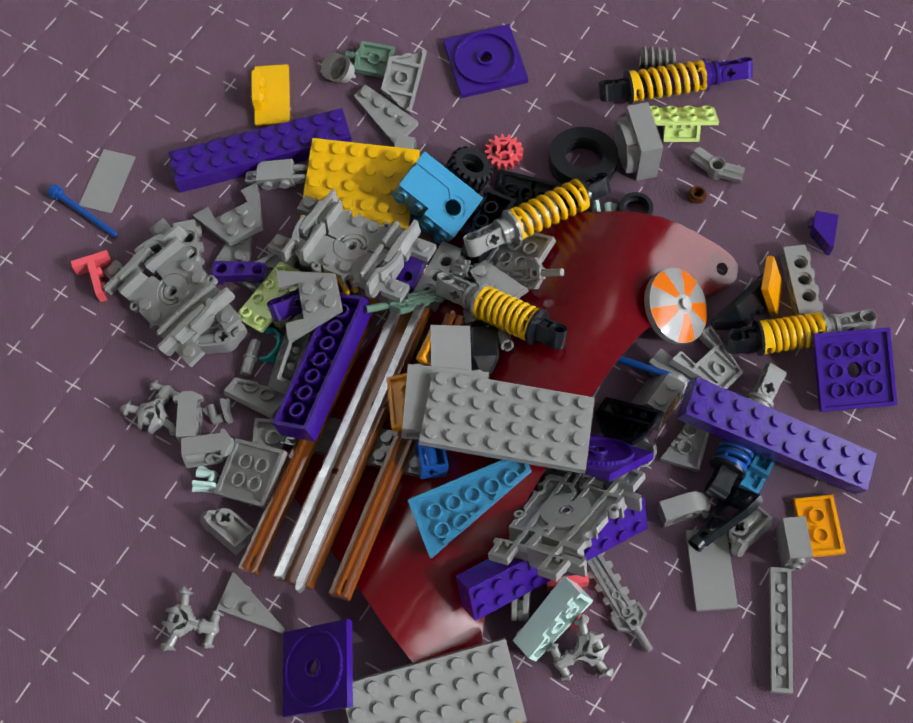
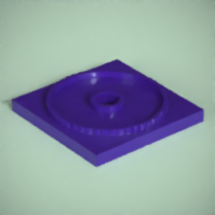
M510 24L443 39L461 98L528 83V76ZM483 55H488L492 59L488 62H483L479 58Z
M890 327L812 334L819 412L898 405ZM850 363L857 364L859 372L855 377H851L847 372V367Z
M590 434L585 475L610 482L653 460L654 452L631 446L621 440Z
M343 619L283 632L282 717L291 718L353 707L352 620ZM316 661L317 671L312 675L311 666Z

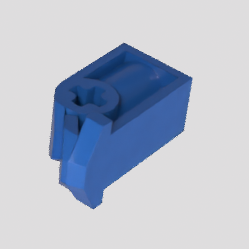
M417 440L415 454L420 479L446 477L449 467L446 450L419 445V440Z

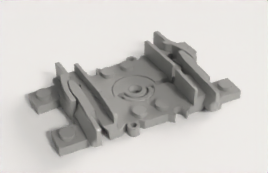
M546 469L542 474L543 482L538 483L539 491H532L533 495L524 506V512L522 510L514 512V520L509 525V540L496 537L493 540L494 546L488 553L489 560L509 565L513 558L529 561V565L537 569L539 576L556 582L567 571L585 577L587 575V561L584 556V550L592 546V538L598 539V533L609 522L608 517L611 519H623L626 508L637 512L642 510V495L635 493V490L645 480V472L634 469L608 482L592 476L589 478L584 477L582 473L560 469Z

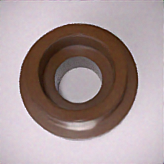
M701 186L691 188L688 193L689 200L695 204L703 203L707 197L705 189Z

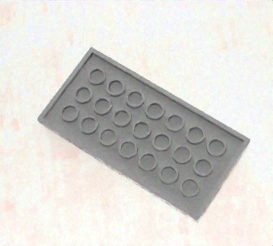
M433 370L419 445L585 474L595 397Z
M505 637L354 679L353 707L345 708L349 723H522L527 721Z

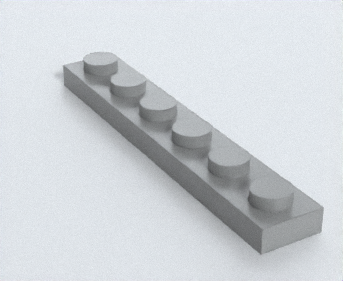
M770 567V693L792 695L791 569Z

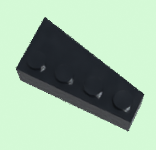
M485 187L483 199L478 205L477 214L474 215L473 224L468 233L479 230L493 223L496 219H501L504 210L518 207L516 199ZM465 244L462 248L465 260H470L471 264L481 263L486 260L492 251L490 249L480 256L469 257Z

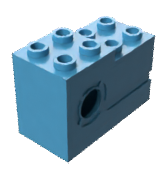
M427 152L420 156L391 193L397 203L404 204L411 214L420 217L417 220L420 230L425 233L428 232L438 244H441L442 241L446 243L451 241L483 199V197Z

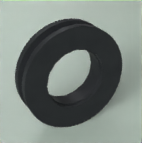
M591 127L570 128L558 134L551 143L549 169L554 178L562 184L570 182L575 177L585 180L600 172L607 173L610 181L616 172L618 162L617 146L612 138L598 129ZM578 148L589 149L599 155L601 162L591 168H578L570 164L565 156L570 151Z

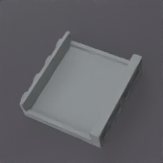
M408 364L401 438L416 440L420 438L433 370L488 379L489 372Z

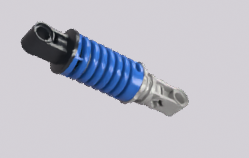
M768 362L762 369L753 392H750L747 398L773 408V399L787 372ZM722 438L715 456L709 462L714 472L704 489L705 493L720 502L726 500L735 480L745 479L748 470L747 466L751 464V459L754 458L755 453Z

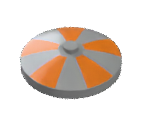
M668 268L653 275L647 284L644 297L646 315L652 328L662 339L672 344L681 345L696 340L702 334L707 322V303L700 285L689 273L679 268Z

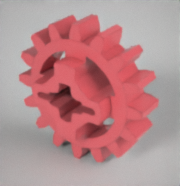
M501 134L500 138L495 135L494 141L489 139V144L485 145V155L491 161L493 167L497 166L498 171L501 168L507 171V167L513 170L514 164L519 166V161L523 159L522 143L517 142V137L511 139L510 134L507 137Z

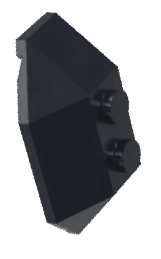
M764 272L712 319L710 325L714 330L748 327L753 322V317L756 314L761 315L767 307L765 306L766 302L761 291Z
M481 324L470 328L471 370L489 372L490 376L499 359L498 328L492 325Z
M606 397L596 414L599 418L604 437L621 440L634 446L650 437L664 412Z

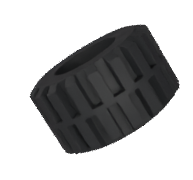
M458 147L457 150L453 151L444 167L479 194L493 174V166L490 165L491 161L487 159L485 154L481 153L482 151L475 150L473 147Z

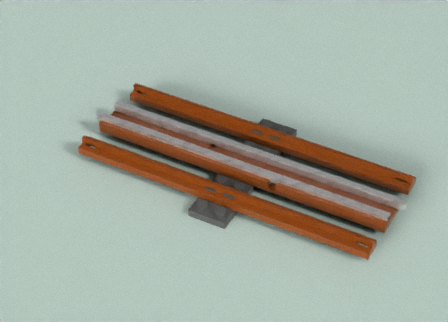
M365 296L370 305L379 303L377 300H371L369 296ZM418 305L414 308V311L402 315L395 312L390 313L389 311L342 419L330 417L377 311L372 312L316 441L287 436L284 442L281 441L284 447L292 448V451L238 568L240 571L259 576L313 454L324 455L323 466L317 473L272 575L276 581L295 586L298 593H302L304 589L313 591L366 465L381 468L328 592L333 597L350 601L402 474L420 478L415 454L417 440L401 438L402 430L393 432V430L382 427L390 411L386 377L406 373L408 364L412 360L431 315L427 307ZM452 310L450 313H446L441 325H452L454 321L453 326H463L465 317L457 315ZM253 557H254L255 560H254L252 566L250 567V564H251L252 559H253ZM344 582H346L345 587H344L343 591L341 592L342 586H343Z

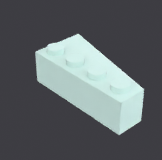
M563 576L524 627L516 633L513 642L529 659L537 661L545 653L546 648L564 633L593 600L577 583Z

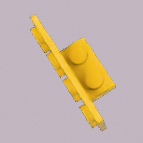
M288 64L255 66L254 70H252V102L255 110L256 127L273 126L290 121Z

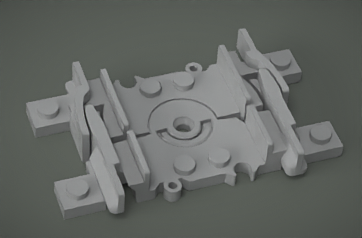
M333 189L324 200L319 201L305 196L297 207V213L302 216L294 228L292 238L276 234L267 246L269 252L281 256L284 262H287L295 252L300 264L312 267V272L321 273L324 270L325 273H334L338 279L342 280L343 284L347 280H353L352 287L365 289L366 296L375 298L381 292V296L399 303L402 302L410 290L409 284L396 280V277L404 267V261L407 262L412 256L428 262L436 251V244L418 238L421 230L417 220H414L407 229L399 226L398 221H395L392 227L388 222L383 223L381 227L378 222L362 217L361 213L351 217L352 211L343 210L342 200L338 199L336 190Z

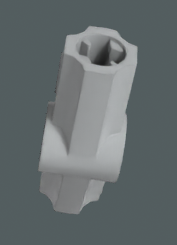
M697 147L690 156V161L705 170L710 179L718 180L722 178L741 183L745 167L726 163L723 158L714 157L701 147Z

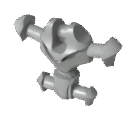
M155 380L149 384L151 391L155 390L158 392L155 395L154 401L134 406L131 405L129 400L120 407L121 413L125 416L129 412L136 414L138 429L141 430L146 425L149 426L148 433L153 434L164 426L169 429L170 435H176V422L172 423L168 420L169 416L164 409L165 405L169 403L170 398L180 394L172 386L158 384V380Z
M184 585L177 590L181 594L180 604L165 610L169 615L167 621L162 620L161 624L168 629L170 636L166 643L160 644V649L162 652H176L173 646L177 639H181L182 636H185V634L192 630L197 631L198 634H206L204 643H201L205 649L214 648L212 642L214 636L219 632L218 622L220 616L224 617V613L218 609L212 610L210 622L204 618L201 620L196 619L191 605H188L189 595H193L195 592L188 590Z
M582 614L579 619L572 622L574 625L579 626L580 631L574 650H565L564 653H560L558 649L559 644L555 643L546 648L547 652L551 651L554 667L562 675L561 681H570L573 674L569 672L567 667L574 665L578 660L587 662L591 666L595 665L600 671L598 674L599 678L605 676L612 677L614 673L613 668L610 666L606 667L602 661L605 653L610 648L609 644L603 645L601 641L604 633L588 631L586 623H588L590 618L585 614Z

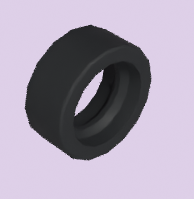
M628 193L622 197L619 203L618 211L625 212V207L628 204L638 203L646 208V214L653 215L652 200L643 193Z

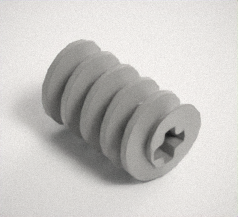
M643 46L640 50L639 68L642 63H644L645 68L648 67L649 63L651 67H655L656 64H658V67L665 64V68L668 64L675 66L676 53L674 48L671 47L668 52L667 47H664L661 52L659 46H657L655 51L653 46H650L648 51L646 46Z

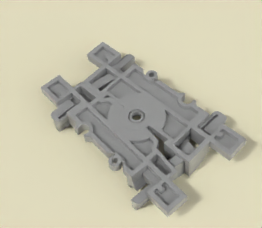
M162 218L149 229L154 237L135 248L134 252L136 254L125 266L116 259L103 271L110 279L103 289L110 295L118 289L123 296L132 302L130 309L135 313L140 312L150 323V329L155 331L159 328L156 331V335L163 338V340L157 345V348L167 356L177 352L189 366L193 367L205 355L202 349L195 343L202 333L217 321L229 333L243 320L229 304L235 298L233 292L227 287L220 291L215 286L218 283L217 278L213 275L208 276L199 264L200 258L196 255L190 258L194 251L191 248H187L182 242L187 237V232L178 224L171 227ZM147 268L155 275L159 273L163 279L159 281L156 277H147L142 272ZM174 290H177L175 295L172 296V292Z

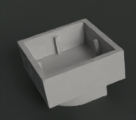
M645 102L627 106L625 117L616 118L615 143L621 166L625 169V173L633 172L636 181L657 177L663 145L649 103Z

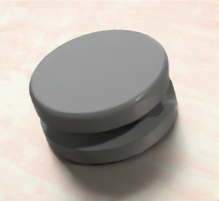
M531 591L511 602L512 621L517 622L518 619L519 621L528 622L530 619Z

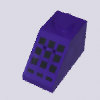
M816 211L814 217H810L808 228H811L810 236L821 250L830 256L834 248L839 215Z

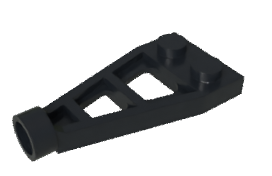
M733 485L724 502L719 501L697 534H694L688 540L689 545L695 551L701 552L705 547L752 514L764 501L762 496ZM727 507L739 510L729 518L722 516ZM715 522L722 524L715 530H710Z

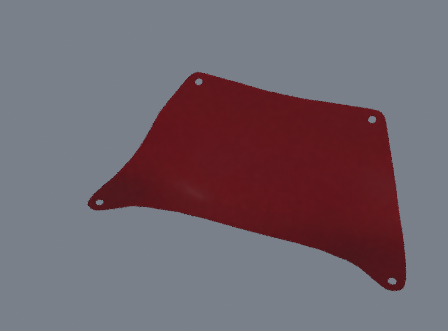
M473 211V213L466 221L471 225V227L473 224L474 215L477 214V211ZM602 211L576 213L575 216L568 215L566 220L560 219L558 224L551 222L549 228L543 227L541 232H536L553 236L556 240L542 265L546 269L563 268L564 275L546 277V279H543L539 289L528 290L529 292L521 296L520 300L529 303L530 306L547 310L549 319L567 326L565 347L556 350L539 341L534 345H530L511 334V340L514 344L513 348L510 351L502 350L499 343V359L488 378L592 397L617 360L639 335L651 326L645 311L644 297L647 284L653 275L668 268L682 269L698 282L706 297L734 283L737 278L738 264L721 246L679 223L659 216L639 212ZM459 230L448 243L462 249L464 245L463 237L468 232L463 233ZM436 242V251H437V249H438L439 246H440V244H438L437 242ZM436 251L434 252V254L432 255V257L430 258V260L427 262L428 265H429V263L431 262V260H432L433 256L435 255ZM719 263H724L727 266L728 271L725 275H720L717 272L716 267ZM448 299L443 300L439 304L437 311L432 313L426 324L410 364H420L416 357L430 330V325H441L446 313H450L452 310L457 315L464 316L461 305L453 303ZM382 327L354 363L330 417L342 419ZM390 411L382 427L388 430H392ZM285 447V448H284V450H285L288 454H287V457H286V459H285V462H284V465H283V467H282V470H283V468H284V466H285V464H286V462H287V459H288V457H289V455H290V453H291V451H292V448H288V447ZM446 450L449 465L446 477L420 479L402 474L357 582V587L412 663L482 644L485 616L475 621L462 607L456 575L489 559L488 553L494 546L493 540L495 537L508 540L510 536L509 525L514 520V512L523 510L528 497L546 467L529 464L532 471L432 559L429 557L408 499L502 459ZM313 454L294 498L301 508L306 501L318 471L323 466L324 455ZM366 465L330 550L340 564L381 468Z

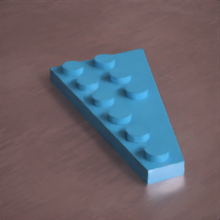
M501 460L408 499L429 557L432 559L532 472L529 464Z

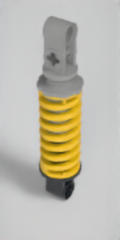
M605 172L596 173L585 180L575 177L570 182L562 184L561 187H556L553 191H547L544 195L537 196L536 199L532 198L527 203L520 204L519 207L504 210L501 219H496L493 223L468 233L463 237L468 256H480L501 244L509 243L510 240L520 243L528 236H532L534 230L541 232L543 227L549 228L551 222L558 224L560 219L566 220L568 215L575 216L577 211L590 210L593 207L594 200L611 193L608 174Z

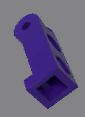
M214 261L211 275L217 278V285H223L224 282L239 281L259 283L265 281L267 266L254 261Z

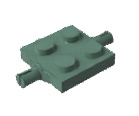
M362 41L357 52L346 50L345 56L355 59L354 73L384 78L389 57L395 54V47Z

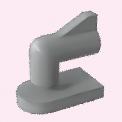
M230 398L219 399L223 411L221 414H217L215 404L202 408L213 425L222 423L225 420L228 424L233 423Z

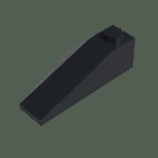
M500 169L494 186L509 197L516 199L519 204L527 203L532 198L536 199L539 195H544L547 191H553L556 187H561L562 183Z

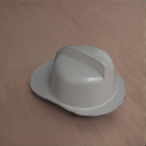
M333 52L328 54L322 61L321 73L326 79L337 83H347L351 78H356L354 74L355 67L347 56Z

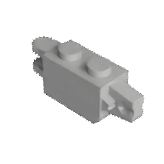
M292 159L262 161L257 165V170L246 172L245 182L247 185L257 182L262 190L296 187V184L306 181V175L302 173L307 172L308 166L304 164L295 165Z

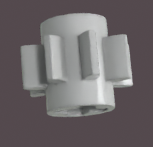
M458 259V262L453 263L451 273L468 281V279L473 277L469 270L474 268V266L470 264V260Z

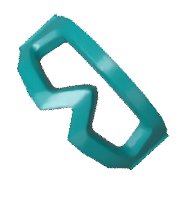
M270 327L264 333L276 334L277 343L271 353L267 356L259 357L261 362L276 361L277 356L274 357V355L281 347V339L283 341L284 338L276 329Z

